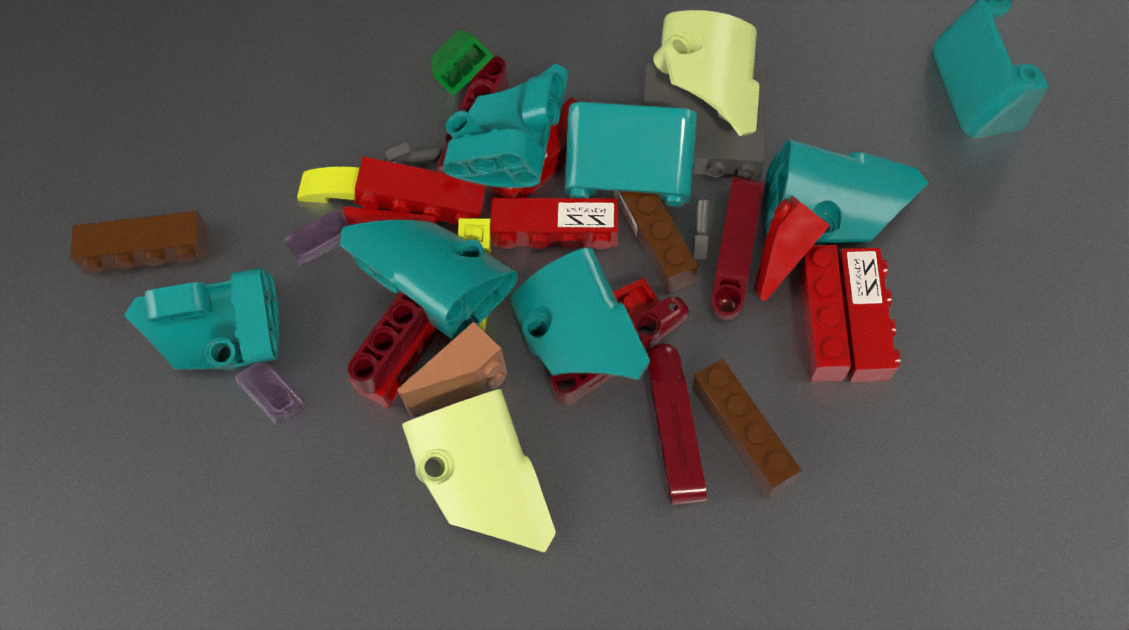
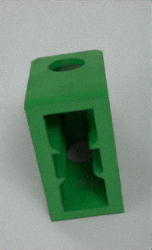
M459 29L431 56L432 76L450 94L455 96L494 56L473 34Z

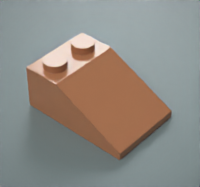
M475 322L470 324L397 389L408 413L415 417L486 393L489 389L494 390L498 388L505 380V375L507 374L502 349Z

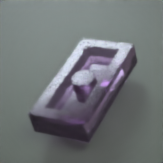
M338 208L285 237L284 240L300 267L340 246L342 227L349 226Z
M267 362L252 364L235 375L239 386L276 426L304 408V401Z

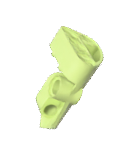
M687 10L672 12L666 15L661 38L662 46L653 56L656 67L663 73L669 74L671 84L693 93L716 109L718 116L729 122L739 136L756 132L759 83L753 79L756 28L740 18L713 11Z
M501 389L458 402L402 424L416 465V475L420 481L426 484L450 525L545 553L556 531L534 467L528 456L523 454ZM428 459H435L439 462L441 470L437 477H431L426 473L425 463Z

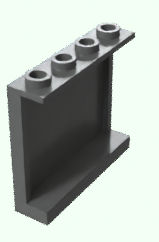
M647 62L643 106L684 108L697 113L693 174H706L711 177L739 176L748 179L754 177L761 178L765 158L767 69L754 68L753 79L759 83L756 132L739 136L729 122L718 116L716 109L693 93L671 84L669 74L660 71L655 63Z

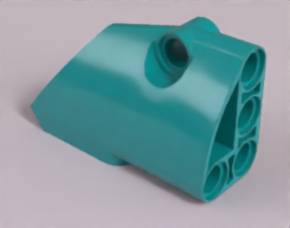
M555 63L542 74L531 77L521 85L498 93L478 96L469 112L458 111L451 115L447 120L445 129L453 139L448 142L443 171L454 178L486 186L524 188L538 185L541 180L551 126L557 125L560 120L569 74L568 70Z
M787 139L771 161L766 172V232L768 234L771 220L775 216L774 211L783 200H789L793 195L830 225L813 246L838 242H871L929 182L917 168L862 152H852L844 155Z
M382 220L342 227L340 246L352 255L356 264L366 274L393 293H397L400 290L421 305L430 324L452 340L473 322L479 326L513 290L518 280L517 272L484 251L483 245L479 241L466 240L432 222Z
M591 248L576 250L546 265L527 279L510 298V303L525 338L527 349L530 353L540 358L552 376L568 373H596L639 380L650 364V360L622 302H617L596 254ZM536 334H544L542 336L535 337Z
M263 267L230 273V281L207 285L203 282H192L148 290L145 292V296L134 298L124 314L157 348L175 370H234L239 366L277 360L279 314L276 288L272 275ZM229 346L231 349L229 359L220 362V350L223 347Z

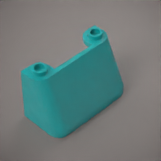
M976 0L936 39L932 49L934 60L960 127L970 137L982 138L1025 130L1049 87L1039 68L1031 64L1013 66L994 20L995 18L1005 16L1009 12L1012 4L1011 0Z
M587 102L571 104L569 106L565 194L570 195L571 198H589V196L596 193V190L659 194V198L664 200L668 206L679 207L683 206L684 203H690L697 113L684 108Z

